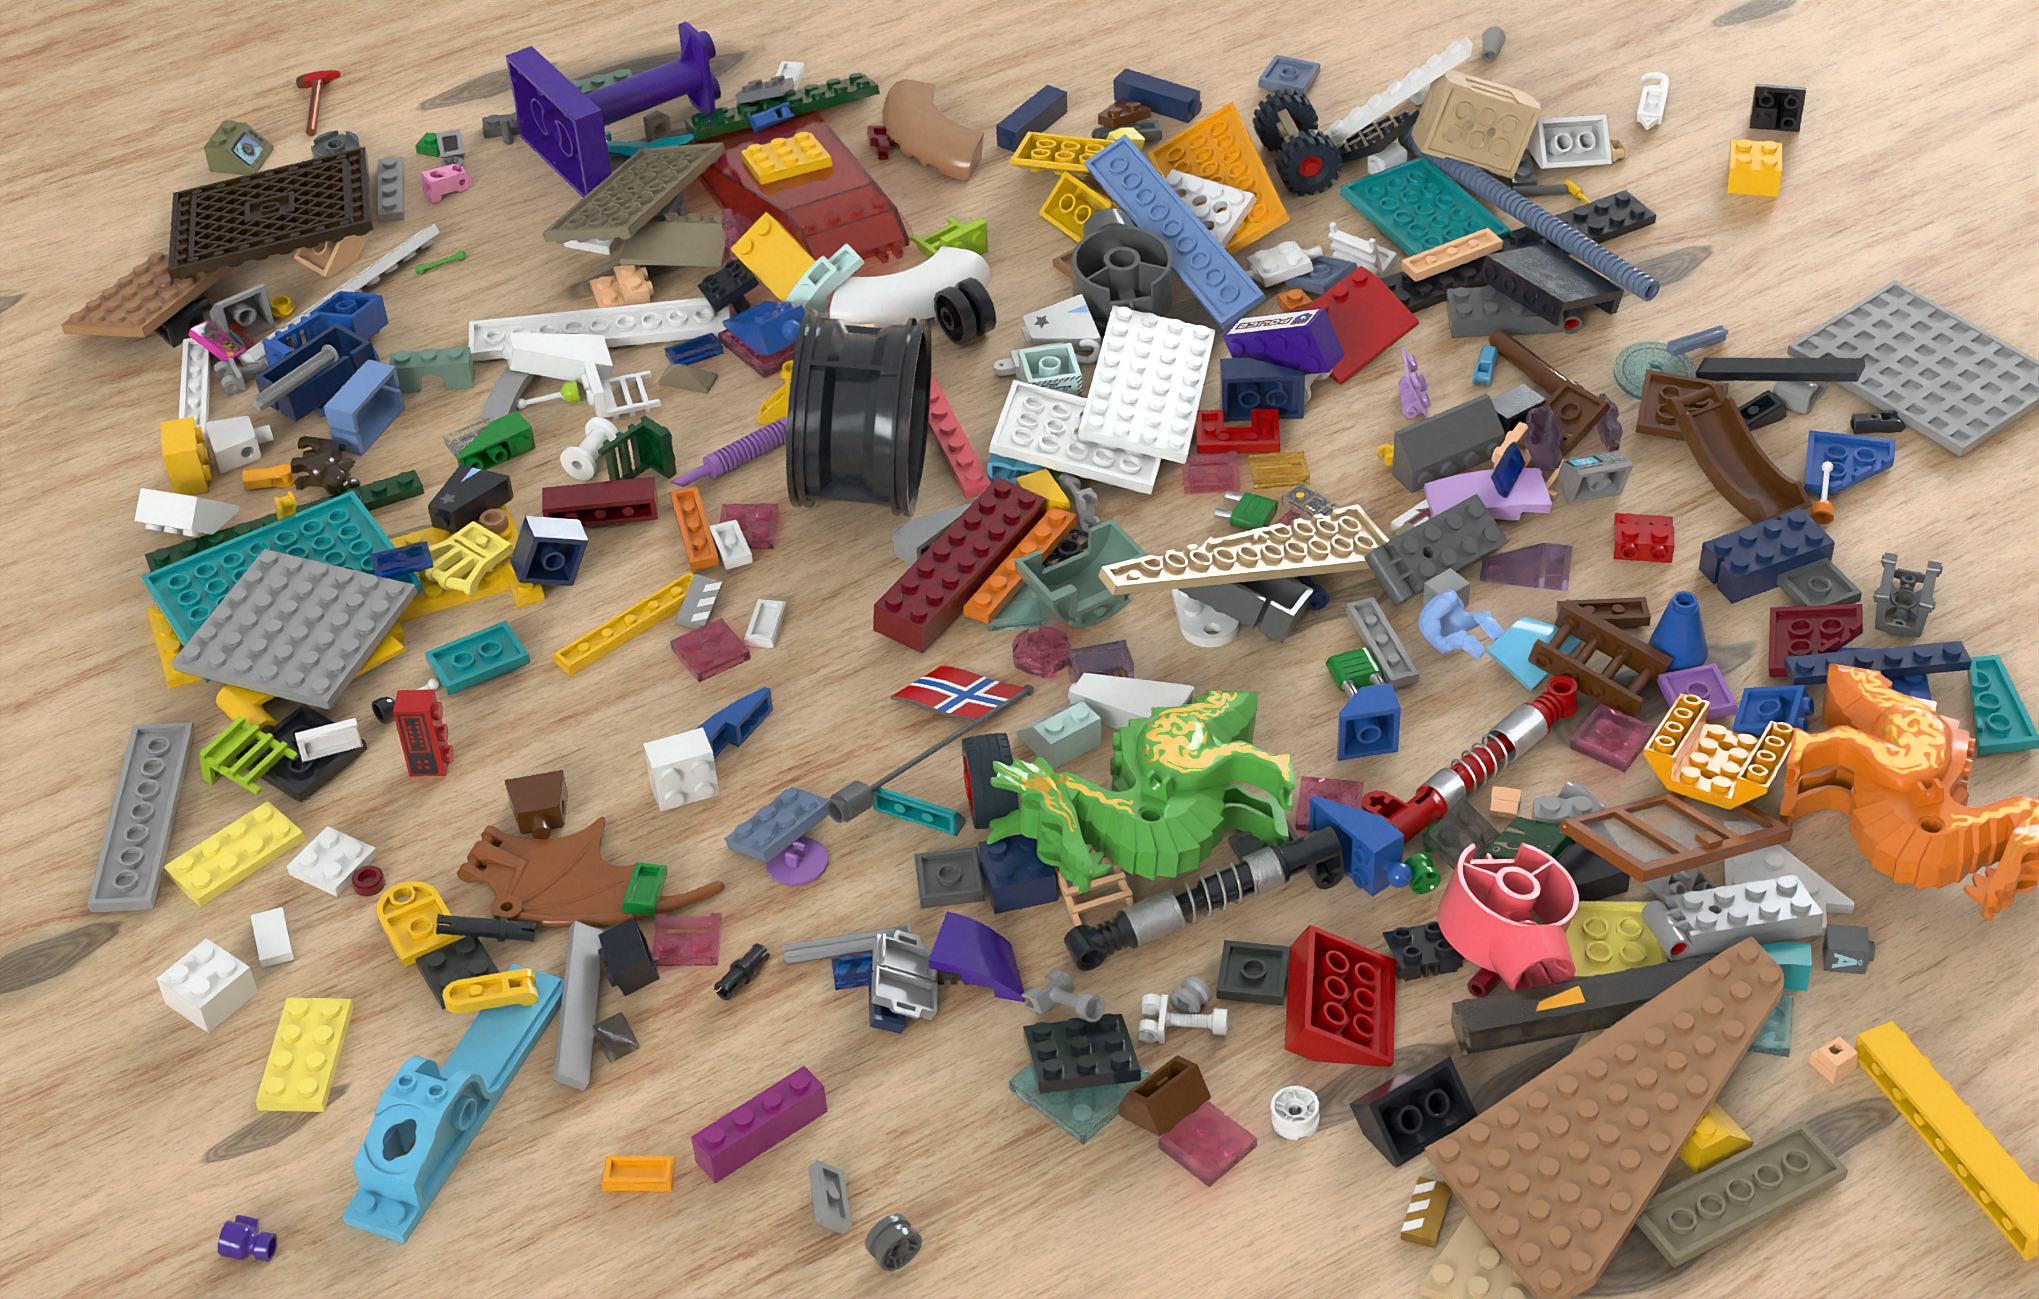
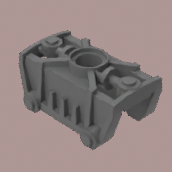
M1885 552L1881 563H1883L1882 567H1884L1880 588L1874 591L1873 596L1874 602H1877L1875 629L1901 636L1920 637L1928 613H1932V610L1935 609L1936 602H1934L1935 598L1932 597L1936 577L1942 574V563L1928 560L1924 575L1921 572L1900 568L1895 569L1898 555ZM1893 577L1900 579L1901 586L1899 590L1892 583ZM1923 583L1922 589L1914 593L1913 588L1915 584ZM1896 602H1907L1910 604V606H1901ZM1893 615L1894 620L1892 623H1884L1885 617ZM1908 618L1915 623L1914 629L1907 626L1906 621Z

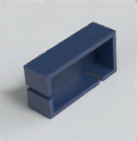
M335 323L255 376L259 393L321 352L324 345L328 344L334 347L339 354V360L330 364L270 406L277 411L280 410L283 415L297 422L330 400L368 359L376 361L372 343L342 325Z
M1799 508L1779 515L1778 520L1771 518L1702 543L1699 570L1713 585L1717 583V589L1733 604L1779 587L1776 584L1779 574L1826 557L1832 561L1835 541Z

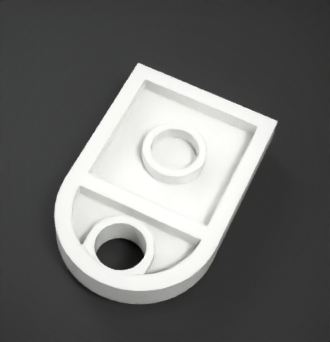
M1178 589L1171 590L1180 630L1186 640L1201 647H1219L1231 642L1237 636L1239 631L1238 620L1215 611L1212 607L1199 600L1189 598L1187 594ZM1216 631L1218 634L1210 635L1207 632Z

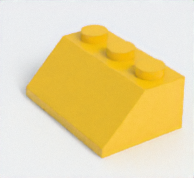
M1064 171L1038 214L1079 243L1083 239V225L1091 215L1107 208L1121 209L1117 204L1083 180Z
M1714 1101L1679 1157L1697 1175L1752 1147L1753 1141Z

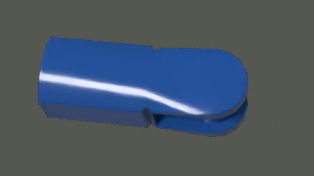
M785 102L751 116L749 120L754 132L794 118L795 114H791L788 107L790 103ZM780 110L782 117L778 119L776 111Z

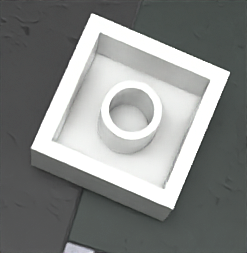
M703 727L643 744L650 785L660 812L720 795L713 751Z
M207 938L157 978L165 1004L207 1033H211L258 993L250 967Z

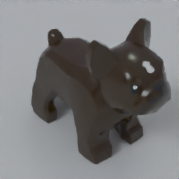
M311 436L299 438L298 449H305L307 447L312 449L304 451L303 457H295L291 460L290 467L292 473L307 472L309 474L296 479L295 486L297 490H303L308 486L324 487L329 495H335L348 490V488L360 487L361 482L351 477L350 469L356 461L352 458L342 459V452L346 449L345 444H337L336 441Z

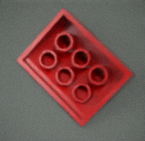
M1359 266L1302 310L1325 308L1345 353L1329 375L1331 379L1340 385L1419 325V320L1385 283L1363 266Z
M1309 925L1290 946L1284 1050L1316 1062L1391 1067L1394 1062L1396 960L1323 929Z

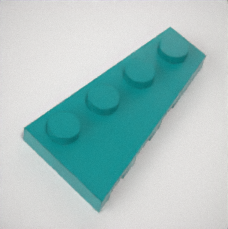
M2000 656L1970 657L1972 663L1970 670L1967 671L1977 755L2039 749V735Z

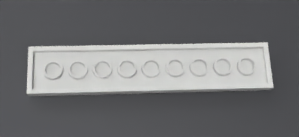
M695 298L470 321L468 347H470L473 361H487L489 359L503 358V344L508 342L509 333L603 335L606 346L611 348L684 339L694 340L703 337H721L732 335L722 323V321L730 318V306L728 305L716 313L706 298Z

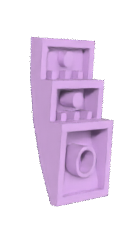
M1540 468L1482 470L1428 482L1423 487L1432 517L1475 494L1479 496L1493 519L1519 520L1522 512L1550 513L1552 507Z

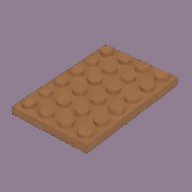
M162 252L151 254L147 261L135 266L131 273L119 278L115 285L103 290L99 297L88 301L83 309L72 313L69 316L70 318L61 324L64 334L145 338L235 267L224 266L212 273L200 272L193 274V276L187 279H171L168 272L169 255H163Z

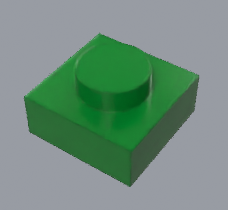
M427 132L415 145L418 154L433 157L440 156L436 133Z

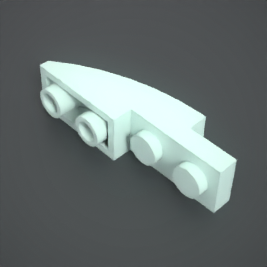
M846 243L828 260L822 255L798 281L785 302L791 301L793 304H802L805 313L809 309L816 310L819 313L830 304L826 297L865 262Z

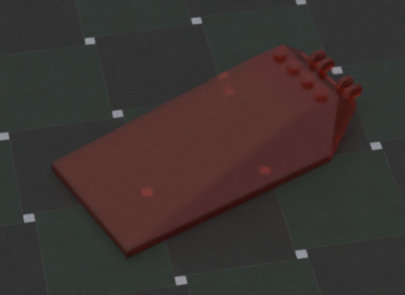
M816 110L795 115L794 118L758 132H754L753 128L749 127L687 144L723 142L725 152L718 158L716 163L711 164L706 169V172L700 174L697 178L723 213L727 214L728 217L735 218V227L741 237L767 212L796 239L815 261L822 255L828 260L847 243L862 260L876 256L884 264L889 261L888 252L891 251L897 259L902 258L904 254L902 247L909 246L913 235L912 227ZM800 132H811L831 156L833 165L831 167L761 185L742 160L741 150H745L748 146L754 144H768L777 138H791Z

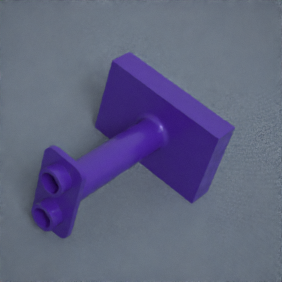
M686 21L678 25L681 45L680 58L586 95L532 46L506 55L521 138L584 198L612 174L605 126L683 95L688 96L691 104L700 113H705V115L714 113L716 109L715 100L721 98V89L716 77L710 70L709 60L715 58L716 49L711 36L706 31L698 32Z

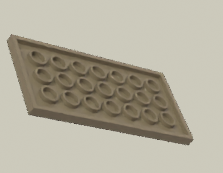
M723 142L639 149L543 232L545 241H556L558 244H562L570 240L586 242L590 239L606 241L611 238L620 237L621 240H626L634 237L635 232L646 226L647 222L652 217L658 215L664 206L669 205L675 196L683 193L685 187L694 183L695 178L705 173L711 164L718 161V158L725 152Z

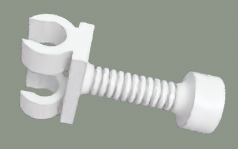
M1146 994L1142 996V1014L1147 1017L1159 1016V1022L1157 1023L1150 1019L1139 1022L1138 1040L1141 1042L1154 1043L1158 1041V1044H1165L1166 1030L1170 1025L1178 1027L1180 1025L1181 1027L1191 1026L1195 1028H1200V1026L1201 1028L1208 1027L1212 1030L1213 1035L1227 1036L1228 1009L1214 1008L1213 1013L1208 1016L1203 1014L1169 1013L1168 995L1162 994V997L1157 994Z

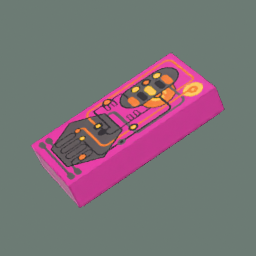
M209 321L191 328L188 335L222 361L228 362V359L233 358L234 362L239 360L238 356L247 351L246 348Z

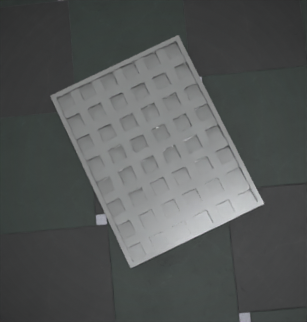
M1895 280L1788 346L1787 354L1794 358H1864L1866 367L1857 382L1836 383L1884 412L1895 410L1898 412L1897 416L1906 425L1960 457L2039 406L2038 360Z

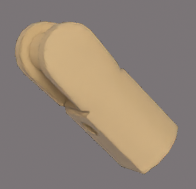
M1608 126L1612 162L1619 158L1627 160L1629 156L1627 146L1618 139Z

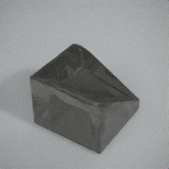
M622 1012L592 1026L595 1041L610 1063L640 1049V1045Z

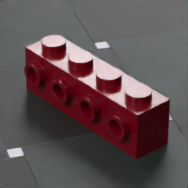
M654 477L544 487L542 488L543 517L580 520L582 527L658 520V497Z

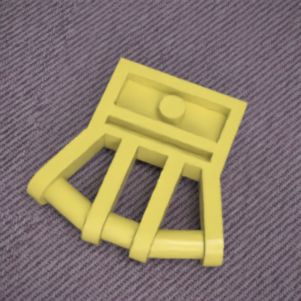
M472 521L447 540L419 550L415 554L414 559L418 566L423 567L427 579L432 582L438 581L440 587L445 590H461L466 595L474 596L477 592L478 584L487 571L493 572V567L512 554L513 548L510 542ZM440 557L435 562H432L433 559ZM453 564H455V565H454L453 567H451L449 570H447L446 572H444V571H445L446 569H448L450 566H452ZM473 569L466 580L460 579V577Z

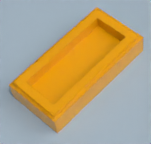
M606 1156L601 1182L602 1190L672 1192L676 1167L675 1156Z

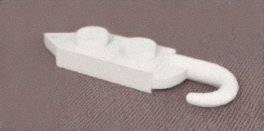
M1650 72L1641 78V82H1645L1648 79L1660 81V85L1643 87L1636 122H1641L1646 130L1662 122L1670 85L1669 78L1663 73Z

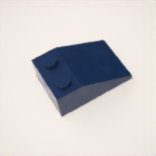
M1251 358L1220 359V409L1224 410V422L1251 421V409H1278L1279 419L1304 418V372Z

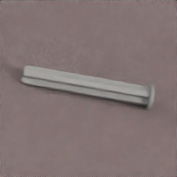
M324 345L321 352L253 397V407L257 408L258 411H264L327 366L339 360V354L336 349L331 345Z
M910 921L904 926L785 944L783 946L784 960L789 964L873 950V941L877 934L882 935L884 933L892 938L896 929L912 934Z

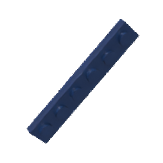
M1962 641L1789 656L1785 657L1783 666L1792 685L1826 684L1829 663L1880 671L1884 677L1890 678L1970 670L1972 660Z

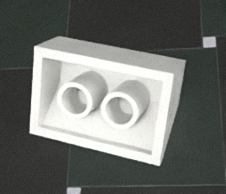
M1591 115L1538 119L1528 142V150L1541 169L1612 164L1607 116Z
M141 488L135 521L146 523L145 529L162 532L164 526V532L181 535L183 530V535L200 538L201 533L213 535L239 512L240 506L200 497Z

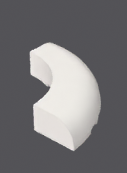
M941 246L937 253L929 260L903 272L876 277L850 276L836 288L830 305L829 315L830 318L841 319L844 325L874 324L876 328L906 325L909 318H916L917 323H919L920 319L931 317L937 320L934 310L935 293L949 286L955 287V284L969 277L977 279L986 288L991 280L990 268L984 258L975 252Z

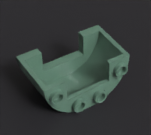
M1112 518L1088 529L1087 551L1042 570V552L1037 550L1016 559L1015 568L1024 583L1062 623H1069L1071 627H1088L1114 616L1131 601L1128 598L1130 594H1111L1098 577L1101 568L1131 559H1139L1140 557L1148 556V554Z

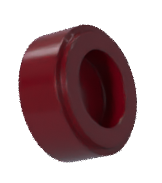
M365 866L353 874L352 884L354 891L358 895L368 897L382 891L385 886V879L380 868Z

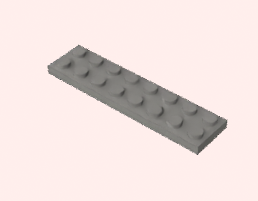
M193 722L133 725L87 904L90 913L154 909L194 739L195 727Z

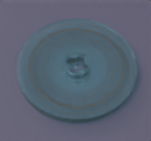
M1640 342L1626 347L1618 354L1614 363L1613 373L1617 384L1624 392L1641 400L1646 369L1696 378V370L1693 362L1685 353L1671 356L1669 352H1666L1665 348L1668 345L1665 343Z

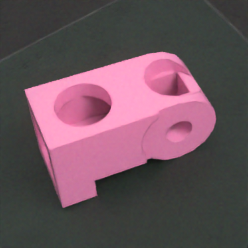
M458 164L421 172L423 194L432 203L442 201L441 195L454 191H466L472 184L470 174Z

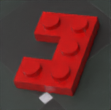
M1251 409V427H1224V410L1197 411V454L1280 452L1278 409Z

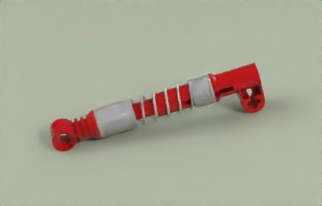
M1555 676L1549 679L1546 691L1532 702L1520 705L1502 719L1487 734L1482 736V743L1474 742L1471 746V751L1464 750L1461 753V759H1453L1450 768L1443 767L1416 790L1415 796L1407 803L1387 792L1371 791L1362 798V810L1382 816L1403 833L1404 846L1434 820H1442L1444 817H1447L1465 802L1466 797H1471L1475 794L1476 789L1486 785L1487 780H1492L1497 772L1503 771L1507 767L1508 763H1513L1545 737L1550 731L1551 725L1559 718L1573 716L1577 712L1576 681L1568 676ZM1487 736L1488 743L1485 745L1484 738ZM1475 745H1481V746H1483L1482 748H1480V747L1474 748ZM1498 762L1505 763L1501 769L1497 768Z

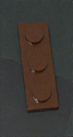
M1646 597L1570 600L1616 627L1650 626L1651 616ZM1557 601V616L1565 601Z

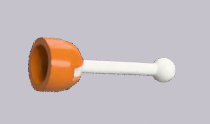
M1826 461L1822 464L1824 476L1821 500L1816 501L1811 508L1810 518L1817 524H1829L1834 520V506L1827 500L1829 475L1833 470V464Z

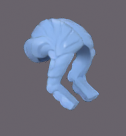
M1452 589L1433 597L1423 607L1418 621L1419 629L1425 639L1442 655L1452 652L1456 648L1463 649L1476 661L1481 658L1486 648L1483 647L1481 642L1477 641L1474 635L1468 636L1467 632L1480 625L1494 641L1504 633L1502 627L1497 624V621L1491 618L1493 616L1491 612L1468 613L1464 611L1462 600Z

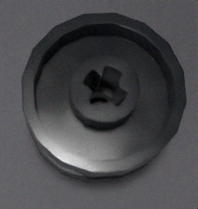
M969 277L955 284V287L949 286L935 293L934 310L937 320L946 336L953 343L961 345L972 340L976 335L981 336L995 329L996 312L987 290L977 279Z

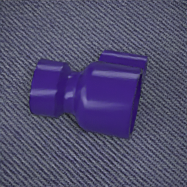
M237 1215L235 1221H227L221 1230L218 1240V1254L239 1260L254 1255L257 1260L270 1262L276 1251L277 1235L264 1231L257 1234L260 1224L258 1218Z

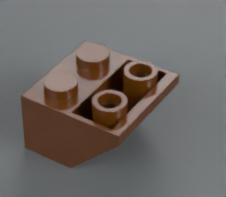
M1177 1055L1126 1093L1118 1113L1120 1117L1160 1137L1171 1131L1177 1123L1189 1114L1196 1112L1202 1104L1211 1098L1199 1066Z

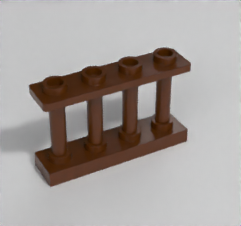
M1567 599L1562 605L1554 624L1559 630L1548 644L1537 639L1528 657V662L1554 677L1568 676L1573 678L1577 683V690L1627 719L1634 721L1644 702V699L1638 695L1649 680L1657 683L1658 675L1667 673L1673 658ZM1569 635L1586 643L1575 659L1559 651ZM1596 649L1612 658L1601 674L1585 666ZM1622 665L1639 673L1628 689L1612 681Z

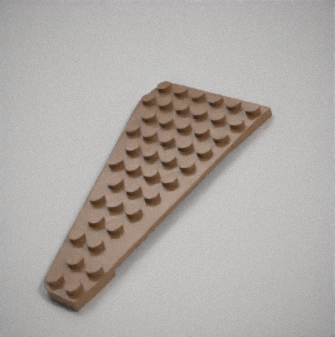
M1752 936L1723 951L1455 1132L1425 1147L1427 1159L1535 1299H1571L1597 1283L1781 999L1784 990L1783 971Z

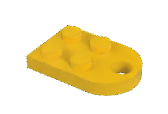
M409 881L397 884L388 889L377 903L376 913L379 924L404 968L416 963V958L463 938V936L436 935L437 915H452L437 890L427 883ZM401 897H411L407 901L397 902V900Z

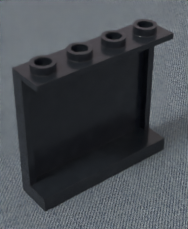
M1548 243L1486 255L1479 277L1480 280L1555 326H1559L1563 311L1594 304L1608 314L1617 313L1625 290Z

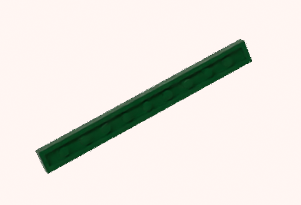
M411 470L383 480L374 481L364 486L348 489L329 497H323L313 502L298 505L296 513L352 490L368 511L425 493L416 471ZM268 514L259 519L216 531L213 535H204L200 538L186 540L182 543L147 553L145 557L149 569L153 572L278 521L277 514Z

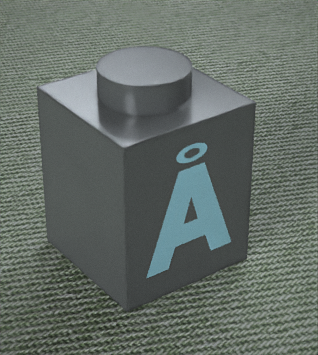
M1827 924L1822 945L1824 971L1865 974L1867 963L1874 960L1875 943L1874 941H1869L1868 927Z

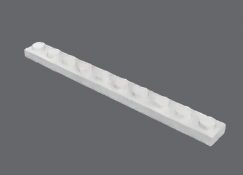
M435 224L420 230L266 338L272 339L278 330L284 332L288 329L290 323L296 325L301 322L300 318L304 315L309 317L311 311L339 291L362 293L360 289L366 284L369 287L380 280L378 275L383 272L388 274L398 268L397 262L401 259L405 262L415 256V250L418 247L424 249L434 242L433 237L439 234L440 231ZM303 329L299 331L300 335L304 333ZM262 340L238 356L243 366L267 359Z

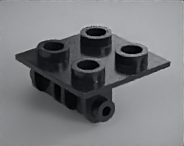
M1437 921L1382 932L1388 947L1399 965L1395 967L1398 980L1404 979L1406 982L1421 978V973L1424 978L1429 977V966L1433 976H1438V972L1439 974L1457 972L1458 968L1463 967L1462 960L1466 958L1449 944Z

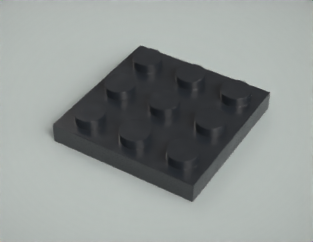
M1405 109L1393 117H1390V115L1383 116L1375 123L1371 122L1347 138L1345 143L1338 144L1336 148L1342 158V163L1340 164L1382 152L1416 123L1420 113L1419 110L1416 109L1408 112Z
M303 704L267 732L274 735L276 741L280 743L282 741L286 742L288 748L298 753V758L292 760L284 755L261 779L301 803L368 749L366 741L361 738L362 747L303 762L295 733L335 723ZM256 740L249 747H247L240 754H238L236 756L237 761H239L260 740ZM269 747L247 770H253L274 749Z
M1103 1014L1096 1022H1089L1081 1018H1070L1067 1021L1038 1022L1034 1025L1023 1026L1024 1040L1040 1094L1141 1081V1068L1122 1014Z

